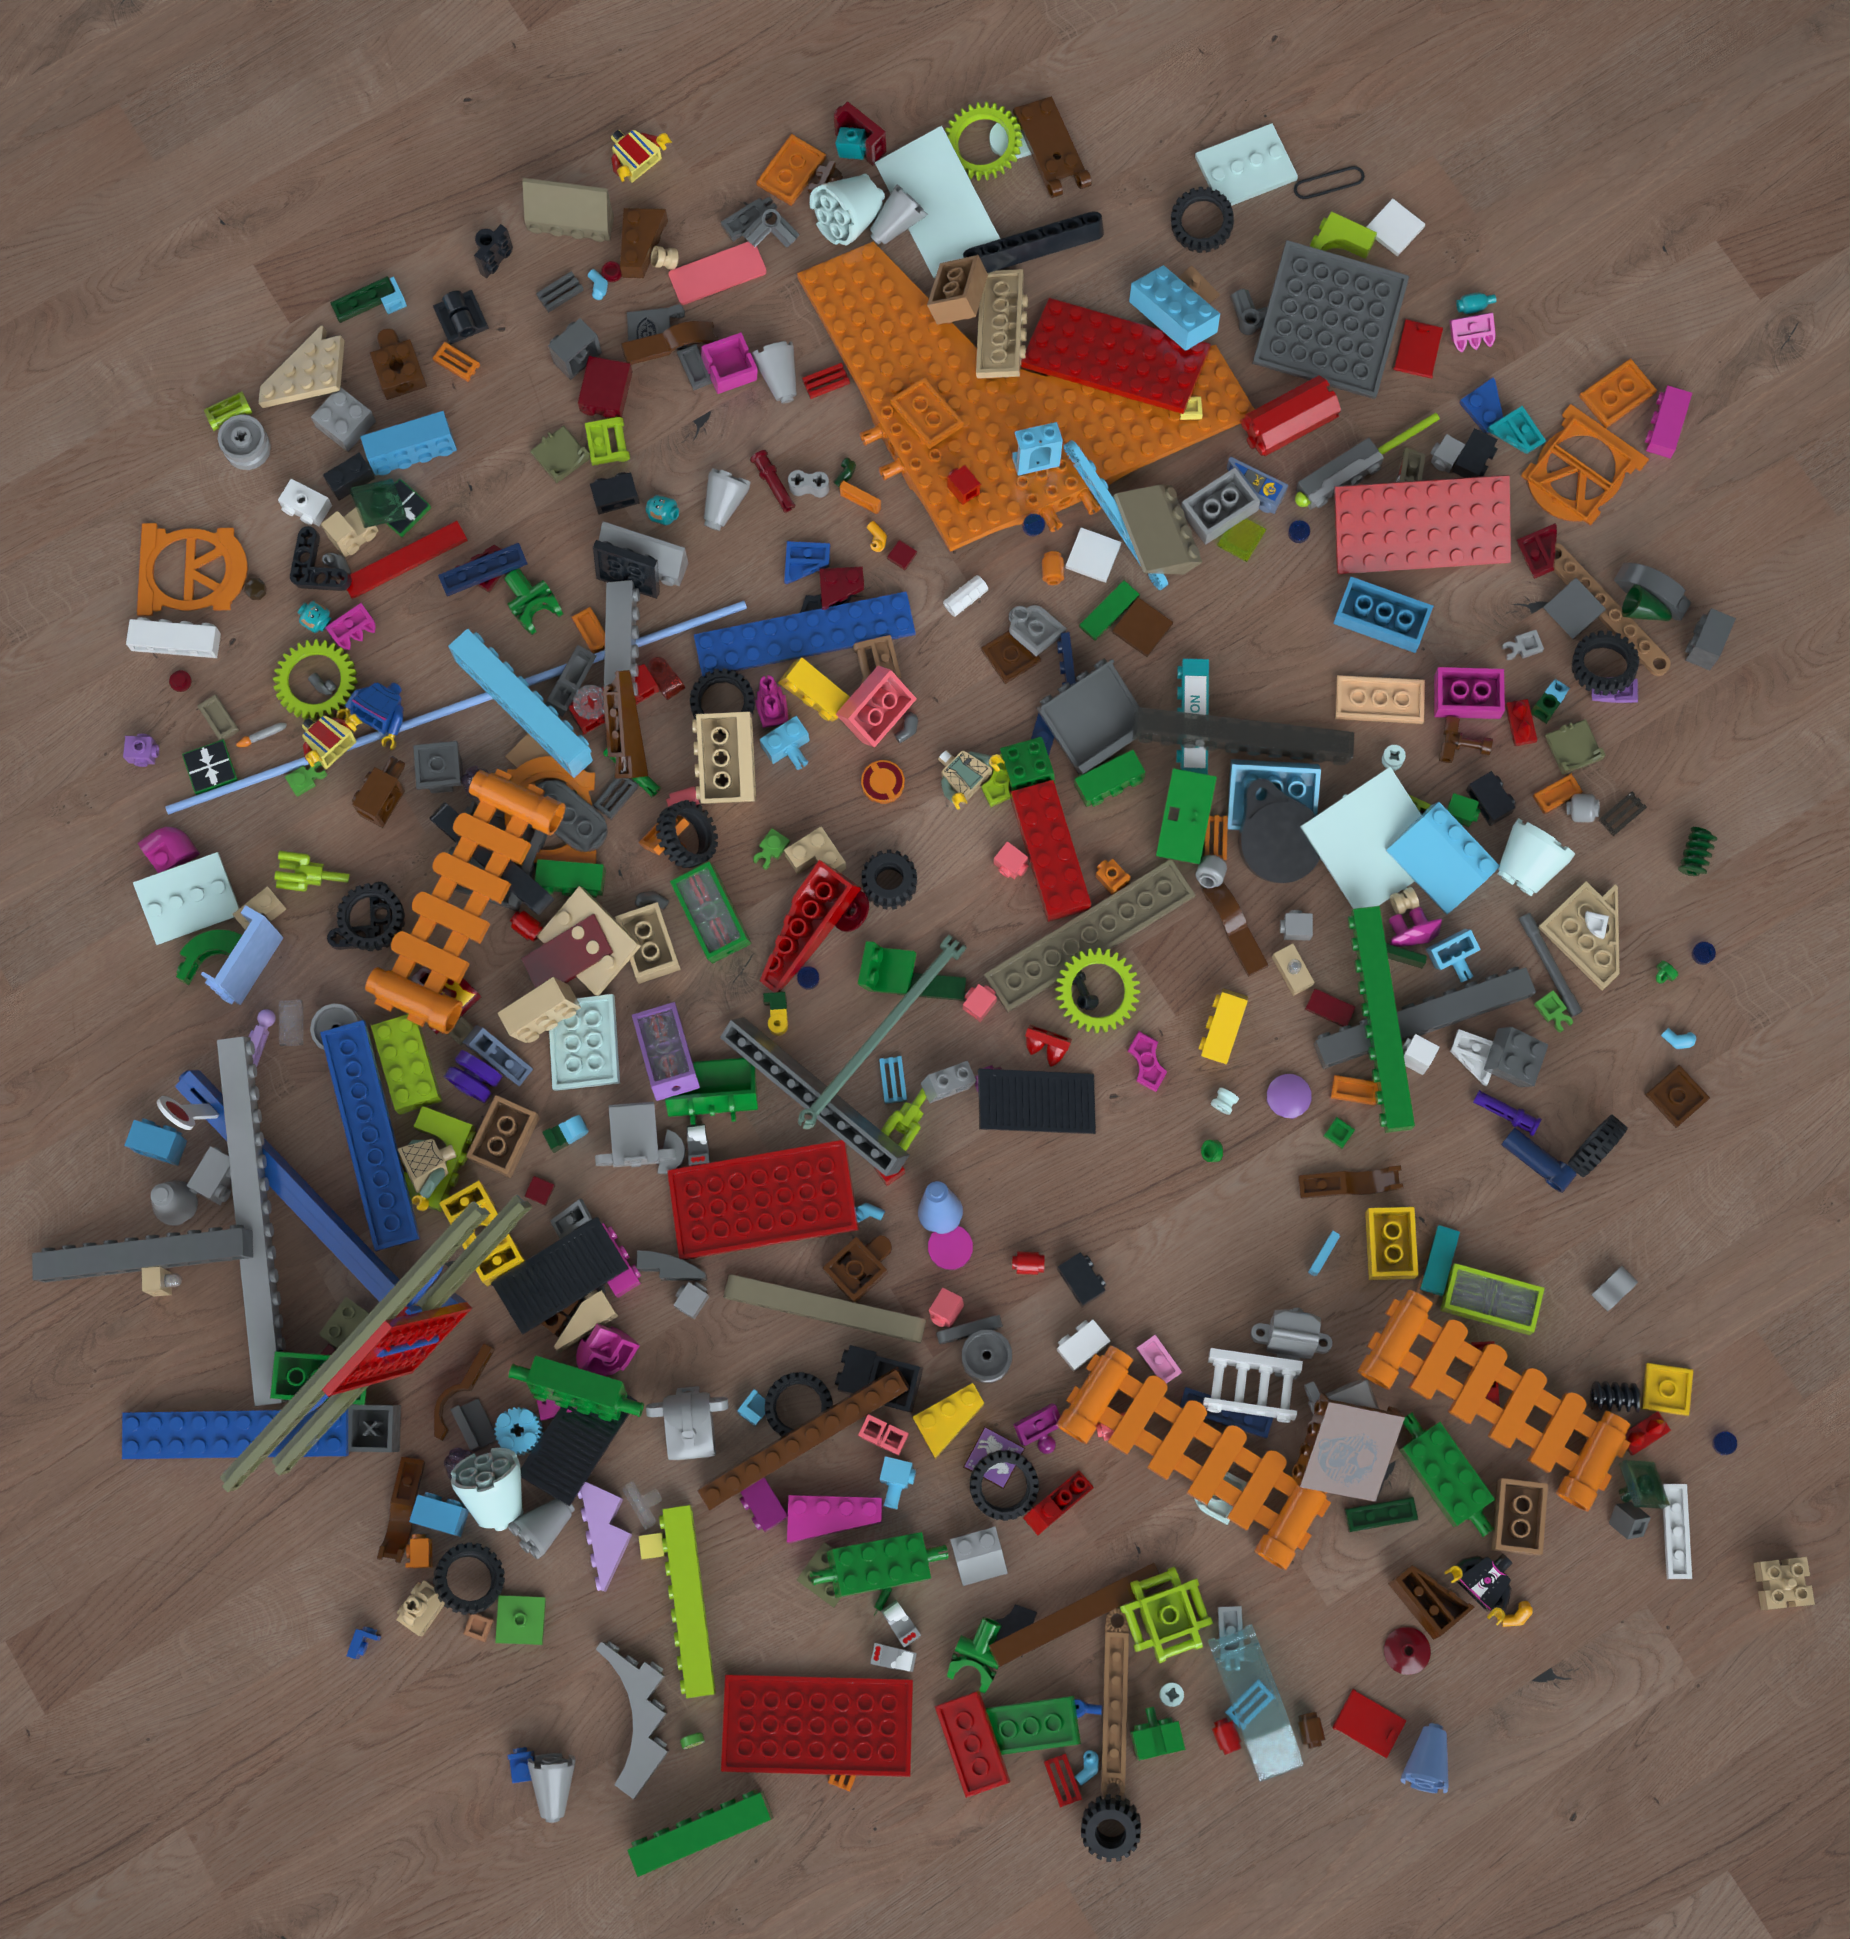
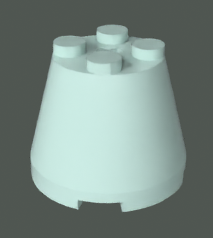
M867 174L824 183L816 187L810 195V208L815 211L819 221L816 225L821 233L831 243L835 245L840 243L846 246L856 240L878 216L883 208L882 200H884L885 196L883 191L876 187Z
M1518 818L1512 827L1500 867L1498 868V875L1511 885L1516 882L1521 891L1532 896L1533 893H1537L1570 863L1575 853L1570 848L1561 846L1562 844L1548 833L1529 822L1525 825L1522 822L1523 820Z
M492 1448L491 1453L477 1457L475 1454H472L453 1468L451 1472L453 1490L480 1527L495 1528L496 1531H502L508 1527L510 1522L523 1514L521 1468L514 1451L507 1448Z

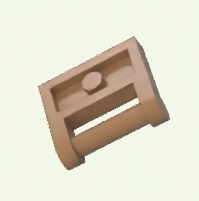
M891 635L858 642L853 645L863 676L862 683L871 674L865 652L868 649L872 650L876 667L881 666L890 669L898 678H901Z

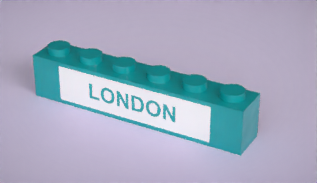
M1183 659L1181 666H1177V679H1181V687H1177V700H1181V708H1177V721H1181V727L1176 732V742H1180V750H1176V763H1180V770L1208 775L1209 659Z

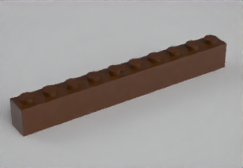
M897 1366L700 1486L697 1491L710 1511L901 1395L910 1386Z

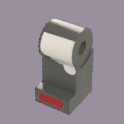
M705 1124L687 1126L689 1166L711 1163Z

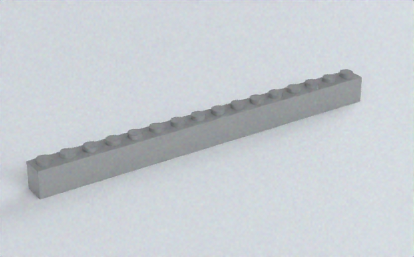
M250 1037L217 1040L235 1220L236 1225H244L245 1229L253 1231V1258L240 1259L254 1403L255 1406L284 1403L289 1400L270 1399L274 1351H285L286 1343L281 1333V1328H283V1317L279 1314L281 1296L276 1286L279 1275L274 1266L276 1249L272 1246L271 1238L274 1235V1228L269 1219V1214L271 1213V1203L267 1199L269 1181L265 1177L264 1171L267 1161L262 1152V1145H264V1135L260 1132L262 1114L257 1104L260 1094L258 1087L255 1085L257 1067L253 1064L252 1056L255 1053V1046Z

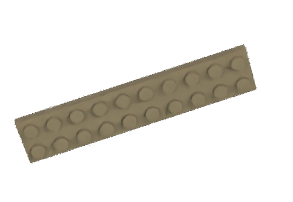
M1172 859L988 971L984 974V977L996 992V996L1007 1013L1056 984L1057 978H1064L1059 971H1067L1064 965L1065 962L1073 965L1070 957L1075 956L1079 959L1078 952L1081 951L1087 956V949L1090 948L1094 955L1097 948H1101V952L1104 954L1106 949L1114 948L1193 899L1195 893Z

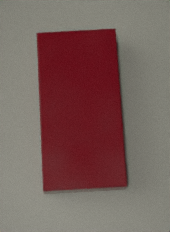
M1314 988L1305 1010L1344 1027L1348 1025L1355 1006Z

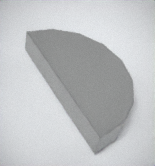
M668 1129L663 1149H675L676 1159L660 1161L658 1174H668L667 1170L677 1169L682 1165L685 1158V1146L682 1139L675 1132Z

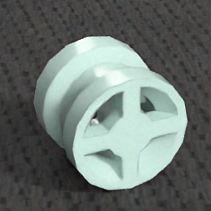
M1398 745L1388 746L1381 759L1383 766L1386 769L1391 767L1393 771L1398 770L1405 760V751Z
M1219 1088L1218 1096L1212 1100L1211 1105L1220 1112L1230 1115L1233 1104H1236L1239 1098L1229 1090Z
M1167 1683L1161 1688L1160 1699L1164 1705L1175 1707L1183 1701L1184 1691L1180 1685Z

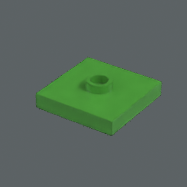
M499 1595L495 1643L543 1645L546 1597Z

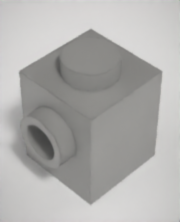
M1446 434L1441 444L1437 442L1430 453L1433 455L1430 463L1436 469L1450 473L1465 444Z
M1291 910L1289 913H1286L1284 920H1280V933H1284V940L1310 941L1313 936V914L1303 913L1301 910Z
M690 1282L686 1286L682 1285L676 1294L678 1299L674 1303V1307L695 1320L709 1298V1295L705 1293L707 1289L697 1282L694 1285Z

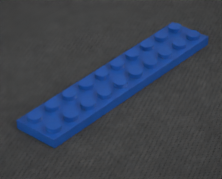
M906 591L832 606L826 610L817 609L694 634L701 673L704 677L706 672L710 671L712 673L714 669L722 671L725 668L730 672L731 670L740 671L799 659L801 657L853 648L855 643L891 635L893 640L916 635Z
M361 1020L320 1032L374 1251L419 1240L420 1235L397 1150L366 1021Z
M318 1409L307 1413L268 1457H276ZM348 1409L303 1457L349 1456ZM281 1410L122 1413V1459L238 1458Z

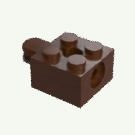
M393 329L381 330L377 336L380 349L370 352V356L386 400L427 387L411 340L400 342Z
M392 756L383 770L374 767L372 772L369 771L364 778L365 784L361 790L354 794L352 799V805L360 817L381 828L385 826L405 792L398 780L405 768V762L398 761L396 757Z
M879 1235L865 1246L855 1237L823 1267V1271L853 1303H857L888 1274L887 1269L881 1262L891 1253V1242L887 1237Z

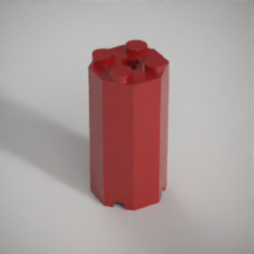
M1318 375L1245 414V417L1240 419V423L1243 429L1247 431L1249 447L1251 449L1256 448L1261 456H1267L1338 418L1341 408L1333 390L1329 392L1327 386L1330 385L1328 381Z

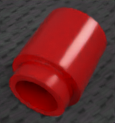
M525 910L521 913L517 911L510 920L512 923L511 928L527 941L535 942L538 939V934L544 929L541 923Z
M1017 1251V1256H1012V1269L1017 1270L1016 1274L1038 1275V1273H1044L1045 1254Z
M1226 1717L1214 1722L1215 1727L1211 1730L1219 1749L1223 1750L1224 1755L1242 1748L1240 1744L1242 1741L1233 1720L1228 1721Z

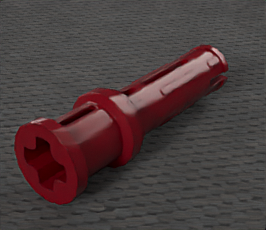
M761 450L755 453L750 458L752 464H755L760 472L759 477L767 482L783 512L787 513L792 508H795L796 505L776 474L777 467L770 462L767 456L768 452Z

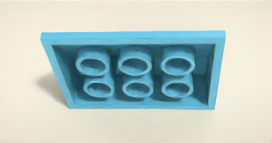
M1231 759L1227 829L1240 830L1244 813V790L1248 783L1256 779L1269 780L1284 794L1304 804L1317 815L1321 775L1320 765ZM1257 789L1256 799L1262 801L1265 798V791L1263 789Z
M1440 802L1431 805L1386 849L1389 855L1446 915L1481 886L1500 867Z

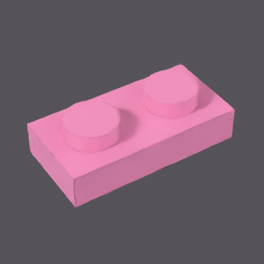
M1156 1335L1136 1348L1155 1376L1164 1380L1166 1384L1182 1373Z

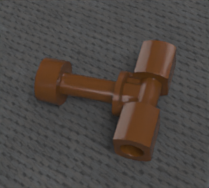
M1446 717L1443 734L1446 735L1445 743L1441 745L1439 761L1452 763L1455 750H1459L1460 746L1479 749L1480 754L1490 755L1493 738L1483 737L1482 741L1463 738L1462 733L1458 732L1460 718Z

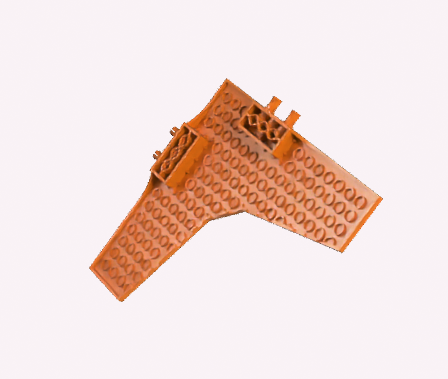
M874 242L865 244L797 273L800 284L856 382L871 414L875 427L860 433L863 444L866 446L882 438L894 462L879 467L880 475L883 476V480H887L894 475L902 474L910 490L915 492L926 508L950 552L999 530L1020 524H1026L1027 526L1043 518L1049 530L1054 532V527L1059 530L1063 525L1056 512L1081 501L1089 515L1094 514L1092 510L1097 513L1101 506L1074 467L1075 463L1069 459L1070 455L1067 456L1064 450V444L1070 440H1073L1080 447L1087 460H1091L1096 467L1095 472L1109 486L1123 476L1145 465L1241 424L1240 419L1244 418L1245 414L1255 410L1216 345H1211L1191 397L1201 396L1202 419L1180 420V413L1054 376H1042L1020 369V376L977 378V348L952 322L937 325L927 306L929 298ZM923 377L928 380L964 422L962 428L931 449L925 445L890 404V399ZM1057 422L1063 440L1060 466L1018 476L1012 459V453L1018 452L1015 431ZM966 465L981 483L980 494L962 505L947 487V476L953 469Z

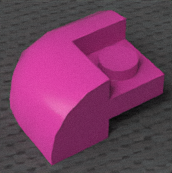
M175 827L157 829L137 842L158 873L175 868L179 864H186L200 854L190 838L182 830Z
M596 1324L587 1340L581 1339L576 1354L578 1368L605 1377L619 1370L623 1372L640 1345L632 1337L613 1326L607 1328Z

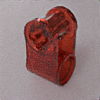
M655 657L649 661V672L667 701L686 689L679 676L671 669L664 658ZM658 666L660 669L662 668L663 671L659 672L658 670H655V667Z

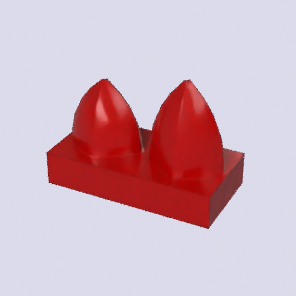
M1528 699L1507 702L1505 707L1514 746L1536 743L1537 735Z
M1031 1024L1025 1035L1026 1046L1030 1055L1036 1054L1045 1044H1048L1047 1060L1050 1067L1061 1061L1072 1042L1071 1038Z
M1659 1411L1630 1428L1625 1434V1440L1630 1442L1627 1450L1631 1456L1671 1431Z

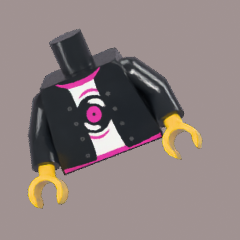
M1501 1554L1495 1562L1488 1556L1482 1558L1477 1555L1463 1558L1456 1565L1445 1571V1574L1449 1572L1453 1574L1454 1579L1451 1583L1457 1582L1486 1612L1491 1611L1487 1615L1488 1619L1495 1616L1498 1620L1496 1625H1499L1505 1618V1611L1509 1605L1511 1586L1509 1585L1511 1579L1504 1572L1513 1564L1507 1556Z

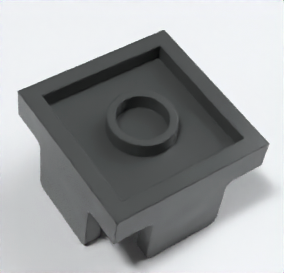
M458 741L413 745L417 790L429 789L431 793L452 792L453 786L462 785L463 765L459 754Z

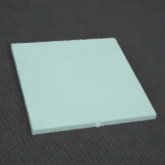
M1388 767L1348 795L1344 794L1342 799L1300 826L1353 909L1379 906L1388 900L1390 895L1407 889V886L1415 882L1386 851L1421 816V813L1391 767Z

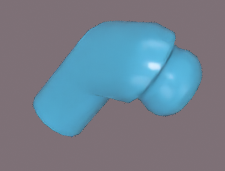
M592 269L588 273V278L594 282L592 297L596 300H602L603 296L606 295L608 282L595 269Z
M869 1203L856 1207L858 1222L870 1216L881 1221L885 1210Z
M1087 1750L1084 1753V1769L1074 1776L1081 1786L1098 1773L1099 1757L1092 1750Z

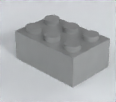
M1233 468L1182 501L1181 508L1184 511L1185 519L1206 545L1257 512L1260 500L1238 470Z

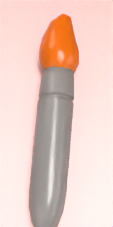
M284 722L277 723L250 736H245L236 743V746L240 748L248 747L258 740L284 730L287 724Z

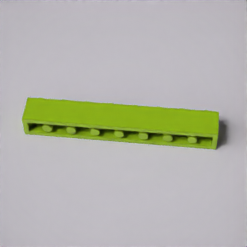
M692 1506L662 1509L663 1515H659L661 1529H665L666 1538L662 1539L663 1551L668 1552L669 1561L665 1562L667 1576L671 1575L672 1585H668L669 1598L674 1599L675 1606L674 1609H671L672 1622L677 1623L678 1632H674L675 1646H680L681 1656H677L678 1670H683L684 1680H680L681 1693L686 1694V1698L714 1695L716 1690Z

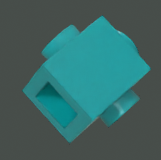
M840 128L835 142L839 158L863 160L866 152L865 141L868 139L865 129Z

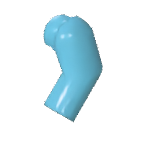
M1669 1027L1661 1035L1676 1049L1690 1048L1696 1042V1035L1694 1033L1688 1032L1687 1034L1676 1035Z

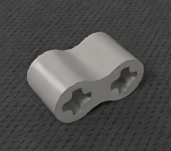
M795 470L789 474V490L795 496L812 494L815 497L821 498L829 493V479L824 472L807 474L803 471Z
M1620 1266L1591 1295L1608 1312L1638 1281L1623 1266Z

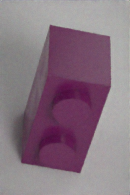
M765 1477L741 1491L742 1497L739 1499L746 1510L750 1508L753 1512L754 1517L751 1519L758 1530L762 1528L764 1532H767L788 1519L787 1513Z

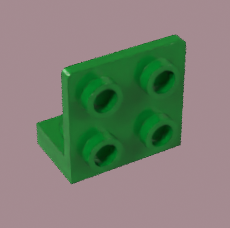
M1042 737L1000 748L1010 779L1011 791L1054 780L1055 783L1054 771Z
M866 941L858 985L870 992L906 995L910 990L916 952L882 948L875 942Z

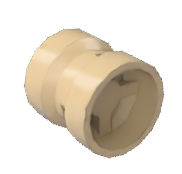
M654 246L651 252V265L658 268L665 266L666 269L674 270L678 263L677 249H664L661 246Z
M1412 887L1404 889L1400 894L1394 893L1390 895L1391 905L1396 914H1403L1407 909L1413 910L1419 907L1418 897Z

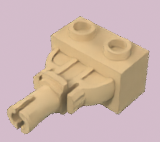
M425 1580L422 1584L418 1582L413 1588L412 1595L399 1608L397 1612L399 1616L396 1619L418 1636L425 1634L445 1604L443 1601H439L438 1593L435 1594V1586Z

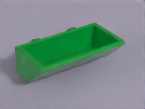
M745 1058L695 1061L693 1065L700 1088L665 1098L668 1117L690 1115L691 1125H696V1115L710 1114V1116H715V1113L731 1112V1122H736V1112L758 1110L756 1068Z

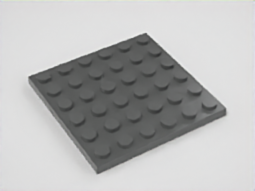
M1286 240L1252 364L1306 380H1311L1320 375L1328 381L1331 387L1376 399L1409 276Z

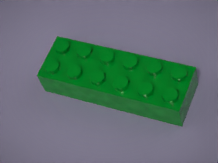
M757 1789L743 1794L744 1800L736 1803L734 1798L720 1804L721 1810L714 1812L713 1808L701 1812L698 1814L699 1819L693 1822L691 1817L676 1823L677 1828L670 1831L669 1827L653 1833L655 1838L648 1840L647 1836L631 1842L632 1848L627 1849L637 1877L772 1820L774 1817L764 1791L758 1793Z

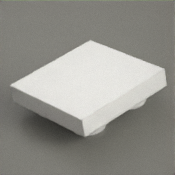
M1392 199L1366 228L1377 232L1376 240L1398 257L1422 231L1425 223L1396 200Z
M1080 528L1065 568L1106 583L1121 542Z

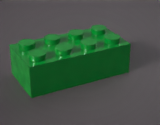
M274 1351L270 1399L291 1400L326 1362L330 1355ZM366 1389L352 1404L365 1405Z

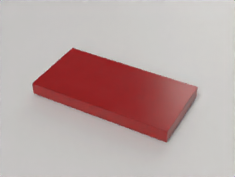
M980 1691L935 1706L965 1797L968 1798L1010 1783L1011 1781Z

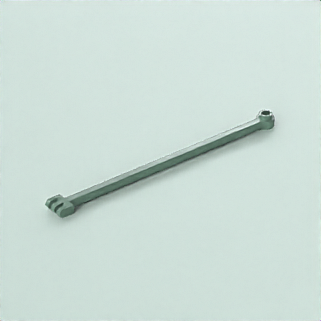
M948 935L939 947L943 950L811 1107L800 1112L798 1117V1124L800 1126L805 1120L804 1115L808 1114L812 1119H806L803 1128L811 1129L814 1127L819 1113L952 957L958 960L967 949L966 946L962 945L959 950H956L960 943L958 940L949 945L953 937Z

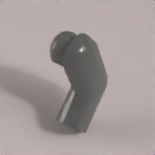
M313 673L308 678L309 682L319 693L331 695L332 691L336 689V684L332 680H327L325 683L317 673Z
M912 712L904 714V729L894 734L899 743L904 742L917 732L918 717Z
M655 891L641 892L636 896L635 905L638 908H642L647 904L658 902L659 907L664 910L668 906L669 900Z

